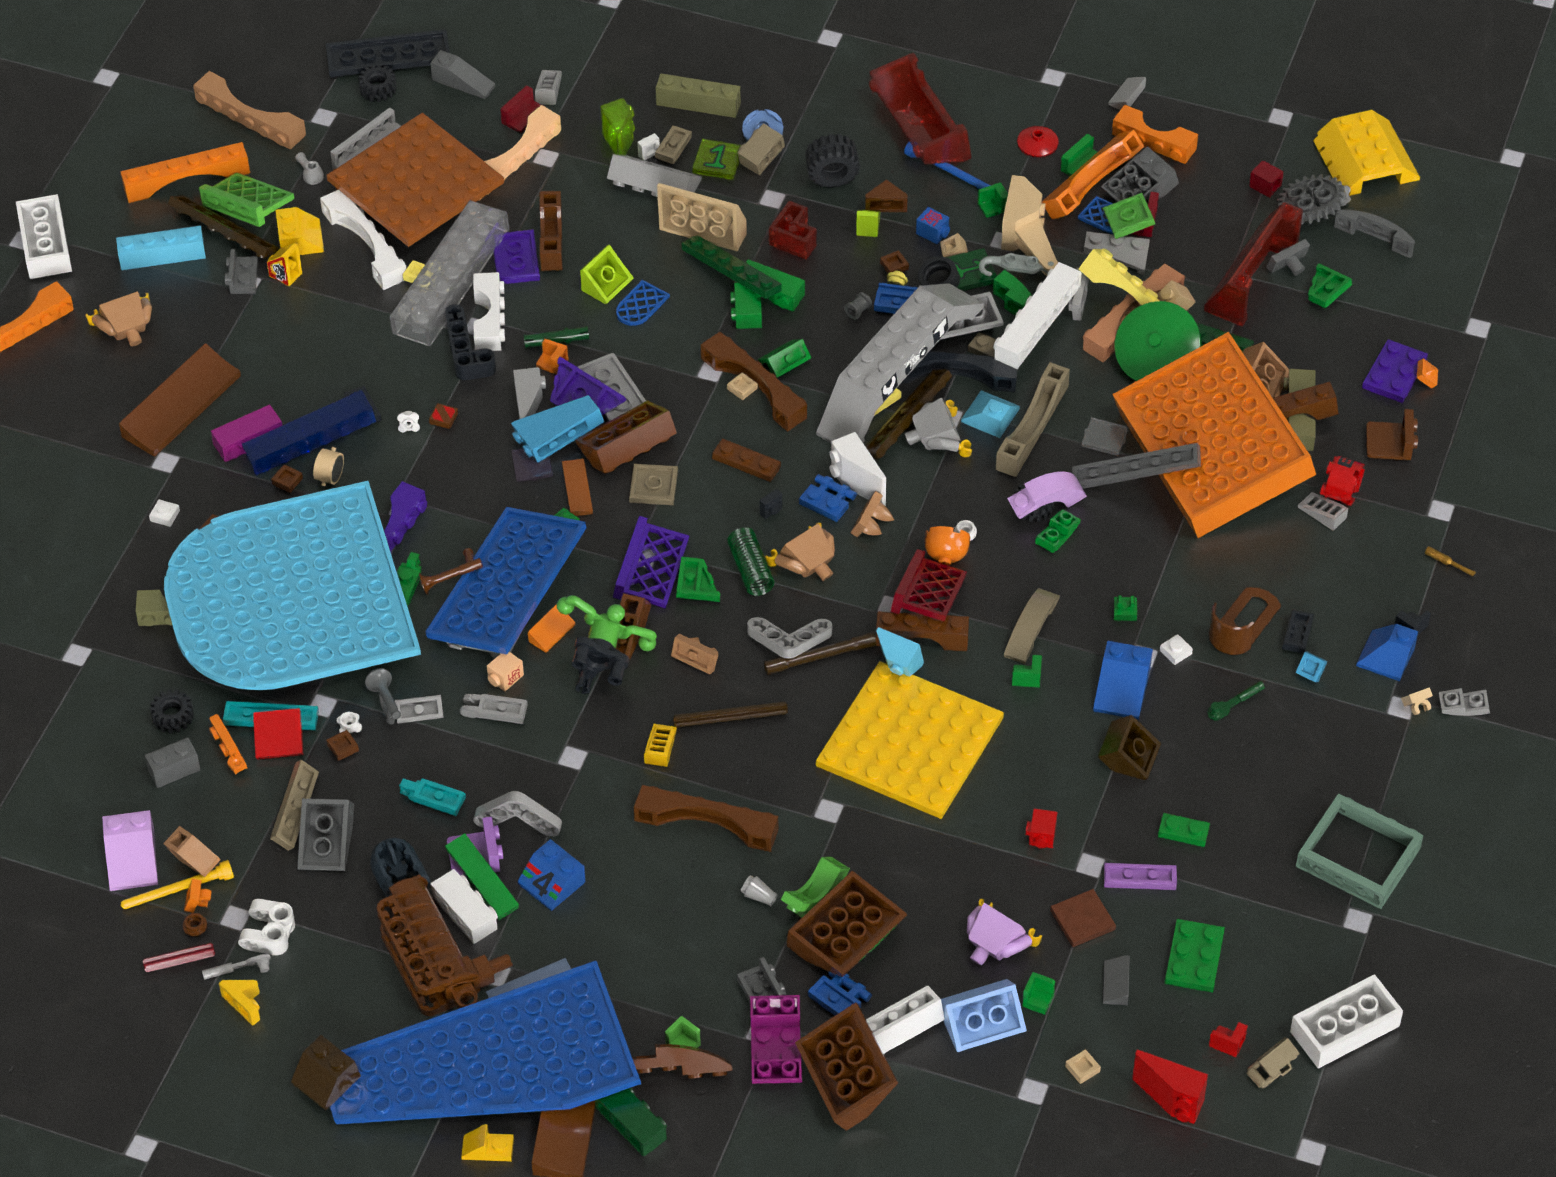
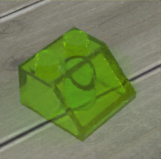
M624 98L601 105L602 135L614 154L617 155L627 154L633 142V131H635L632 121L634 111Z

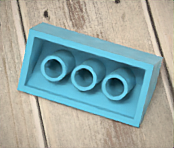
M201 225L116 238L121 270L206 258Z

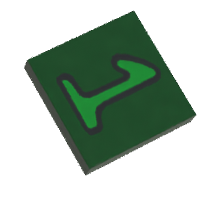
M984 248L947 257L957 267L960 275V283L957 288L961 291L992 285L994 278L997 277L992 264L985 265V269L992 273L991 276L984 275L979 270L978 265L980 261L988 256Z

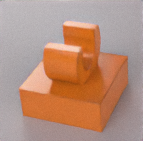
M191 880L186 893L184 911L194 913L197 905L200 907L208 906V900L210 901L211 891L201 889L202 880Z

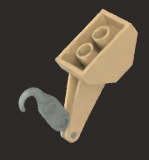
M1012 175L1002 224L1001 250L1015 251L1020 249L1025 255L1008 253L1003 256H987L978 265L980 272L984 275H992L991 272L985 269L987 264L998 265L1007 271L1028 274L1042 271L1046 276L1049 270L1054 269L1058 264L1044 231L1045 218H1041L1045 214L1046 203H1042V193L1024 176Z

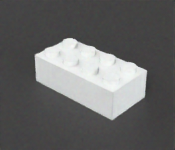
M58 194L17 201L16 206L30 279L72 272Z
M1374 974L1294 1015L1290 1032L1316 1067L1320 1068L1399 1027L1403 1010Z

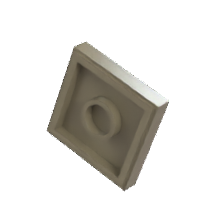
M634 464L629 496L630 503L674 505L678 466Z

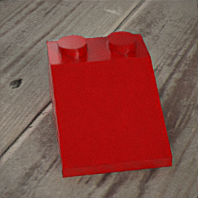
M1137 1049L1132 1079L1170 1116L1176 1117L1181 1122L1195 1124L1205 1100L1208 1074Z

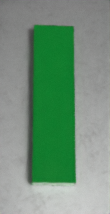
M465 833L445 845L447 852L474 888L481 894L486 904L495 910L499 920L519 908L518 902Z

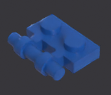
M818 474L815 482L820 484V486L816 487L811 484L799 498V504L838 522L849 508V502L845 501V499L854 500L857 492L850 490L851 488L845 484L840 485L834 482V479L829 476L824 477ZM829 489L837 492V495L829 493Z
M830 971L828 975L833 978L832 980L823 975L808 990V997L835 1016L855 1002L861 1008L859 998L868 1002L872 997V994L866 990V987L861 983L851 980L849 974L846 973L841 977ZM844 986V987H846L847 989H849L850 991H849V992H846V991H845L844 989H842L841 987Z

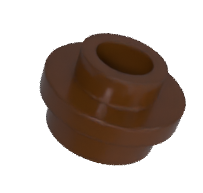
M199 913L189 914L183 922L184 932L189 936L203 934L207 929L206 919Z

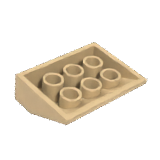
M661 183L657 185L659 230L687 238L698 235L716 246L738 251L747 234L746 218L737 204Z

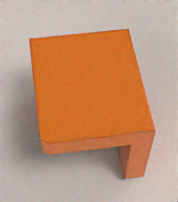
M544 339L542 342L543 353L537 361L536 367L557 374L559 367L557 363L558 358L562 357L568 361V348L566 345Z

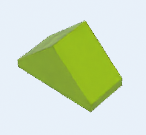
M857 211V236L878 237L881 211Z

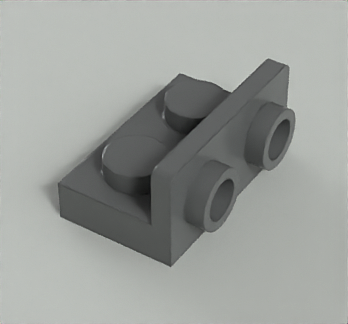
M231 249L230 257L226 258V267L229 273H225V285H229L230 294H256L258 257H237L235 249Z

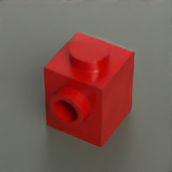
M1033 810L1032 822L1027 821L1025 835L1030 836L1029 845L1038 848H1053L1057 823L1056 811Z

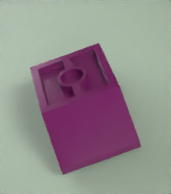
M800 995L750 996L752 1084L802 1083L801 1054L795 1044L800 1039Z

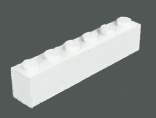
M1058 262L1054 269L1049 270L1045 281L1039 283L1033 296H1029L1025 307L1017 312L1012 324L1009 323L1002 337L996 339L993 346L996 360L1016 369L1019 368L1080 288L1081 271Z

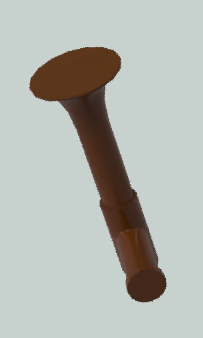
M466 548L463 551L466 563L433 576H424L419 573L426 594L428 595L431 587L442 581L483 568L481 559L474 560L473 550Z

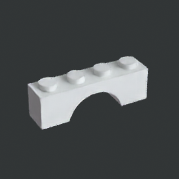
M499 272L474 273L475 304L484 306L489 310L484 317L474 321L475 350L488 348L492 351H500L501 342H505V329H501V326L505 325V315L501 313V310H505L504 297H500V294H504V281H500Z

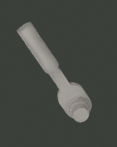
M262 954L239 963L232 964L231 962L202 970L204 980L234 972V969L257 965L260 972L264 973L270 970L269 961L271 957L270 954Z

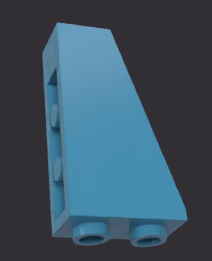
M588 395L512 422L511 424L515 431L512 435L518 444L522 443L524 445L522 447L529 458L533 456L536 462L539 463L602 424L604 419L600 409Z

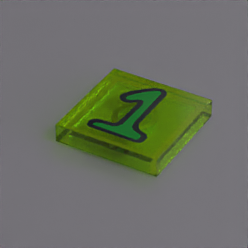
M702 139L693 165V173L733 179L739 163L738 150L741 145Z

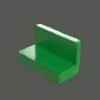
M1086 134L1062 156L1061 171L1071 176L1097 153L1093 149L1094 137Z
M797 339L778 347L759 358L758 361L766 363L770 372L778 378L811 359V355L803 339Z

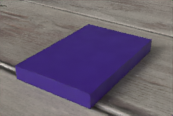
M534 229L492 234L496 272H499L500 281H504V284L540 280Z

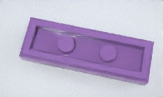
M1105 863L1104 887L1176 890V865Z

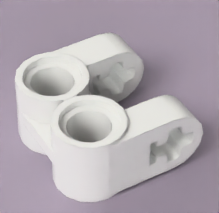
M254 899L249 909V915L256 920L268 923L262 931L243 929L238 944L249 951L271 955L283 954L288 949L289 935L295 928L292 907L285 902Z

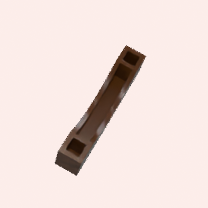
M718 332L701 344V359L715 371L728 372L735 375L744 373L758 383V388L766 395L770 402L773 420L787 432L807 419L806 401L793 393L789 386L781 383L773 373H769L763 368L759 361L751 358L746 350L738 347L730 337H726L722 332Z
M642 785L634 805L635 821L655 826L677 820L708 821L732 831L748 847L771 852L779 830L778 816L769 812L750 810L747 807L732 806L725 802H715L698 796L684 795L677 791L662 790L655 786Z

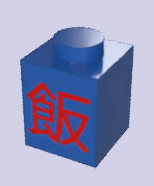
M930 207L916 219V234L935 244L946 238L950 232L949 217Z

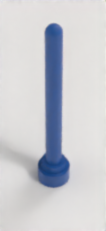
M913 139L905 147V155L911 158L920 157L979 189L991 186L924 151L920 143Z

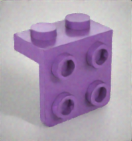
M492 817L482 818L484 832L466 835L493 871L500 872L499 859H503L502 846L496 844V840L500 839L498 825L493 826ZM461 835L449 837L447 839V844H449ZM449 854L451 870L455 869L460 876H465Z

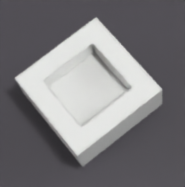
M655 133L637 142L638 157L641 160H647L655 155V151L660 145L659 137Z
M158 500L149 515L150 521L171 527L180 511L179 505Z
M1178 634L1160 645V651L1174 665L1190 656L1193 650Z

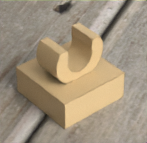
M1429 687L1401 699L1404 707L1412 704L1411 711L1414 715L1420 713L1419 704L1423 705L1425 711L1431 709V704L1426 698L1433 695Z

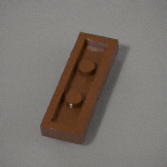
M723 438L712 453V459L768 482L773 480L781 468V461Z

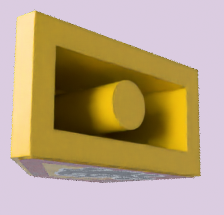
M296 243L279 249L267 261L269 276L287 286H290L302 274L299 248Z

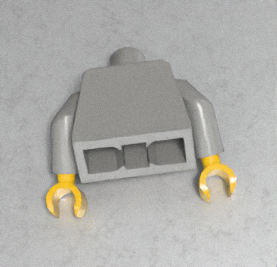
M942 398L933 403H925L920 411L913 415L912 419L916 428L905 433L910 445L921 441L927 450L937 449L955 452L959 450V454L962 457H969L972 453L969 440H963L961 444L959 443L961 439L952 418L957 415L958 408L954 407L952 400H947L946 404Z

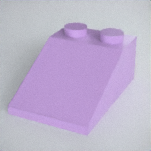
M150 810L103 816V834L110 891L158 885L154 825Z

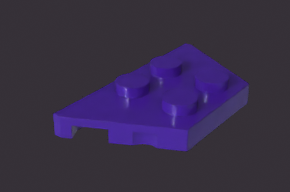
M562 357L558 358L557 363L559 367L554 378V389L550 399L553 405L559 406L589 395L600 409L601 414L604 415L626 401V398Z

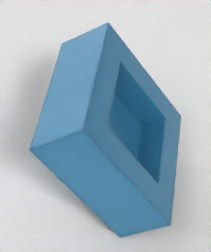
M1304 652L1296 673L1317 683L1327 661L1309 652Z

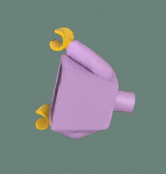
M984 899L979 900L978 906L967 917L968 939L976 946L970 959L981 966L989 955L1000 961L1029 946H1038L1042 935L1034 937V928H1031L1028 935H1025L1026 931L1021 925L993 909L992 902L990 905L985 904Z

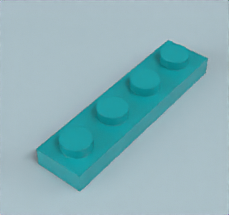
M226 701L223 724L228 726L254 727V712L300 708L302 730H316L319 708L318 706Z

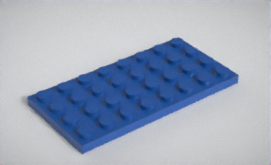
M506 507L474 556V560L481 559L483 568L461 576L426 630L427 638L507 655L586 530L585 522Z

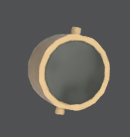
M334 447L331 450L323 448L319 452L314 464V479L321 481L322 486H326V483L335 485L343 470L344 456L342 453L335 452L336 448Z

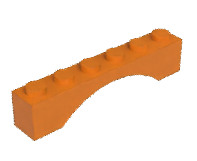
M1135 130L1119 133L1042 201V203H1046L1045 209L1051 219L1067 216L1080 204L1084 195L1098 181L1144 148Z
M243 142L120 172L128 203L148 199L165 185L188 176L211 174L228 178L235 173L242 175L250 174V169Z
M57 281L40 290L34 302L21 316L0 327V352L73 311L71 295Z

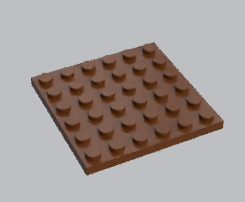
M421 113L327 174V181L409 247L504 184V177L428 116Z

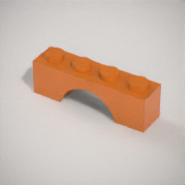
M1124 105L1113 119L1112 135L1117 136L1119 133L1135 130L1144 148L1148 146L1152 151L1186 164L1197 149V133L1182 127L1172 131L1154 130L1145 124L1143 112L1130 106Z

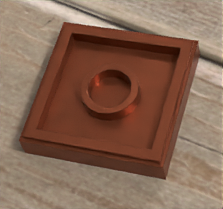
M1094 889L1051 906V913L1072 947L1116 930V924Z

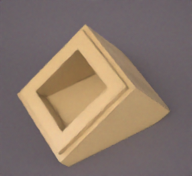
M958 233L940 242L943 257L968 252L965 240Z

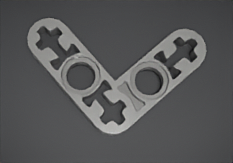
M754 617L747 622V633L751 638L779 656L789 659L829 639L832 636V622L827 619H817L788 634L766 619Z
M518 791L508 792L477 807L473 819L477 826L483 827L482 818L492 817L493 826L517 816L546 836L559 835L562 825L559 817Z

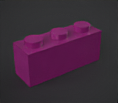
M268 405L211 430L214 447L223 460L227 462L271 441L277 440L284 436L282 421L271 405Z

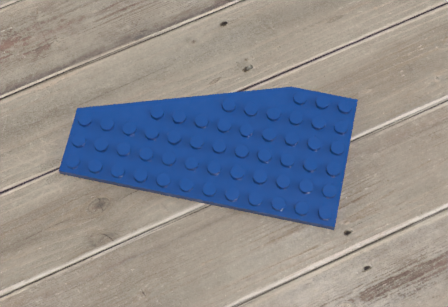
M593 961L341 1050L355 1061L361 1077L330 1108L336 1124L565 1110L641 1084L599 966L597 961Z

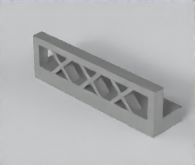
M388 108L330 151L332 169L343 165L401 127V125L395 122L394 110Z

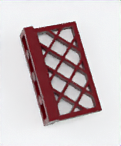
M917 549L895 592L890 612L899 614L903 608L945 621L963 584L967 571L924 558L926 551ZM935 577H942L943 580H937ZM922 579H928L930 582H924ZM944 586H950L951 589H945ZM930 588H936L938 591H932ZM917 590H923L925 593H918ZM938 597H945L946 600H940ZM925 599H931L933 602L927 603ZM934 608H939L942 612L934 610Z

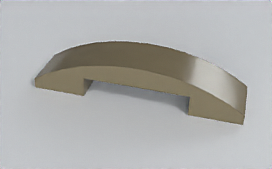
M1040 588L1035 591L1016 623L1004 652V657L1023 664L1026 663L1034 648V641L1047 616L1052 614L1060 595Z

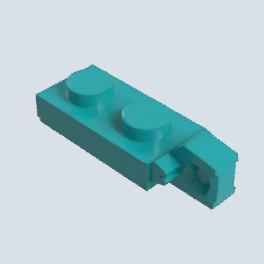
M403 778L399 785L400 793L408 796V799L455 816H457L466 798V794L462 791L423 778L421 781L417 780L416 782Z

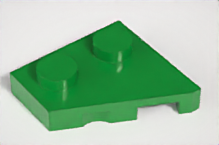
M1319 263L1316 267V275L1313 276L1312 286L1309 289L1308 300L1326 308L1352 285V278Z
M681 557L676 598L720 602V592L714 586V579L707 571L708 567L704 559Z

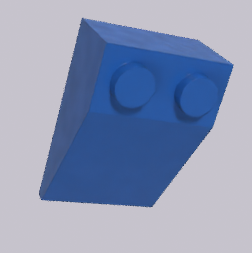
M1107 641L1093 707L1094 712L1121 717L1132 715L1135 719L1139 720L1151 669L1153 649Z

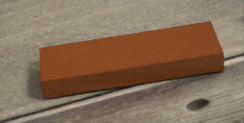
M584 459L562 461L570 512L575 516L593 514Z

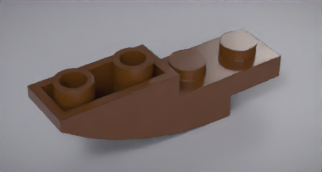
M655 1044L656 1054L632 1056L637 1073L652 1072V1068L662 1067V1071L676 1070L679 1065L682 1067V1074L687 1075L688 1078L703 1077L702 1073L711 1072L712 1076L727 1075V1071H732L731 1062L721 1056L686 1045Z

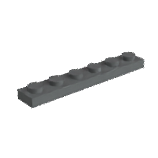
M1198 443L1073 466L1072 474L1078 479L1084 489L1201 467L1200 446Z

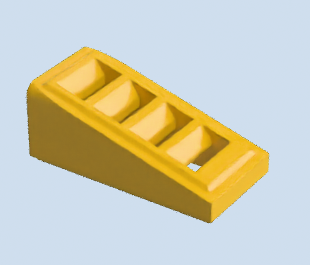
M653 724L644 753L645 764L668 767L677 727ZM656 737L666 738L667 740L656 739Z

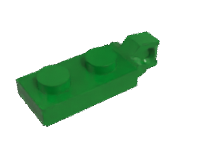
M413 552L410 553L407 563L402 562L397 570L407 607L420 581L419 573L422 570V567L419 566L421 563L419 560L420 554Z

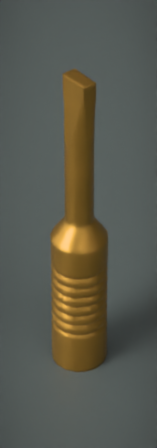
M1430 546L1425 551L1426 555L1445 565H1452L1472 577L1476 573L1454 562L1451 557Z

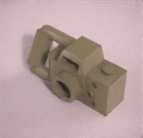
M1284 1037L1247 1068V1075L1259 1088H1265L1280 1075L1284 1076L1292 1070L1290 1061L1296 1059L1300 1053L1291 1041ZM1261 1066L1269 1077L1264 1079L1256 1069Z

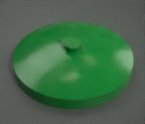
M1165 301L1149 302L1135 308L1121 322L1115 337L1117 361L1122 370L1135 382L1202 346L1201 333L1193 317L1179 305Z

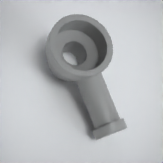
M303 152L295 156L296 161L304 168L303 180L307 184L315 185L323 180V170L316 161H308Z

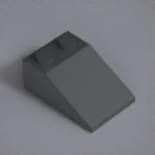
M302 798L298 870H346L353 830L354 803L350 800Z

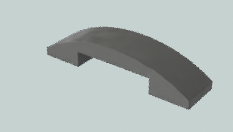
M1338 210L1336 212L1335 228L1352 235L1356 230L1362 231L1391 243L1392 251L1409 258L1413 256L1414 239L1391 221L1370 213L1355 210Z

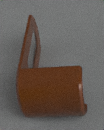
M1246 587L1222 619L1219 620L1215 614L1217 602L1214 603L1209 629L1210 642L1216 649L1229 655L1246 653L1281 608V604L1269 591ZM1252 597H1259L1265 600L1268 606L1255 622L1252 621L1242 627L1235 624V618Z

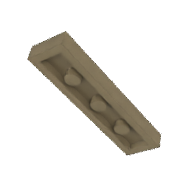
M303 760L295 763L270 837L271 840L286 850H291L295 846L300 831L302 798H311L319 771Z

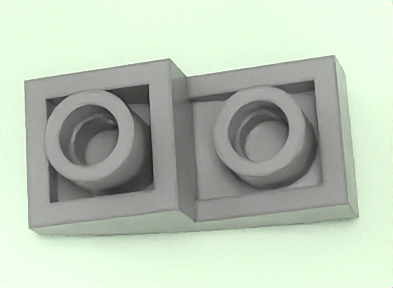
M1462 688L1439 692L1443 714L1461 716L1490 714L1486 690L1463 693Z

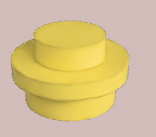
M900 271L890 272L887 275V284L905 286L908 283L907 277Z

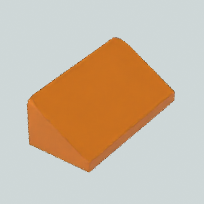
M556 604L528 631V640L531 644L547 653L576 623L568 614H561Z

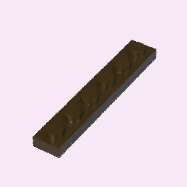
M184 195L170 196L168 204L174 207L175 211L191 216V220L204 223L209 230L222 233L224 238L232 241L235 240L239 243L240 247L255 251V254L261 258L272 256L279 250V247Z
M949 369L932 370L865 445L873 459L883 457L886 450L898 440L902 432L910 427L913 415L918 413L925 403L933 401L934 396L946 386V383L952 377Z

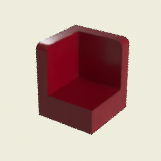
M1261 161L1251 171L1249 186L1270 198L1282 186L1284 171L1265 161Z

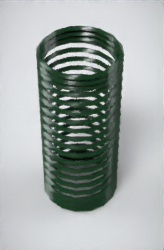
M744 527L736 529L728 536L727 543L740 571L746 590L753 596L763 595L769 592L775 584L769 566L753 529ZM743 535H752V536L741 537L740 539H738V540L733 544V542H734L737 538H739L740 536H743ZM744 538H751V539L743 540V541L739 542L737 545H735L738 541H740V540H742V539H744ZM766 578H768L765 582H763V583H761V584L751 585V584L760 583V582L764 581ZM766 582H768L766 585H764V586H762V587H760V588H750V587L761 586V585L765 584Z

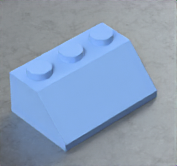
M1008 979L941 999L945 1018L943 1021L957 1052L1027 1031L1016 985Z

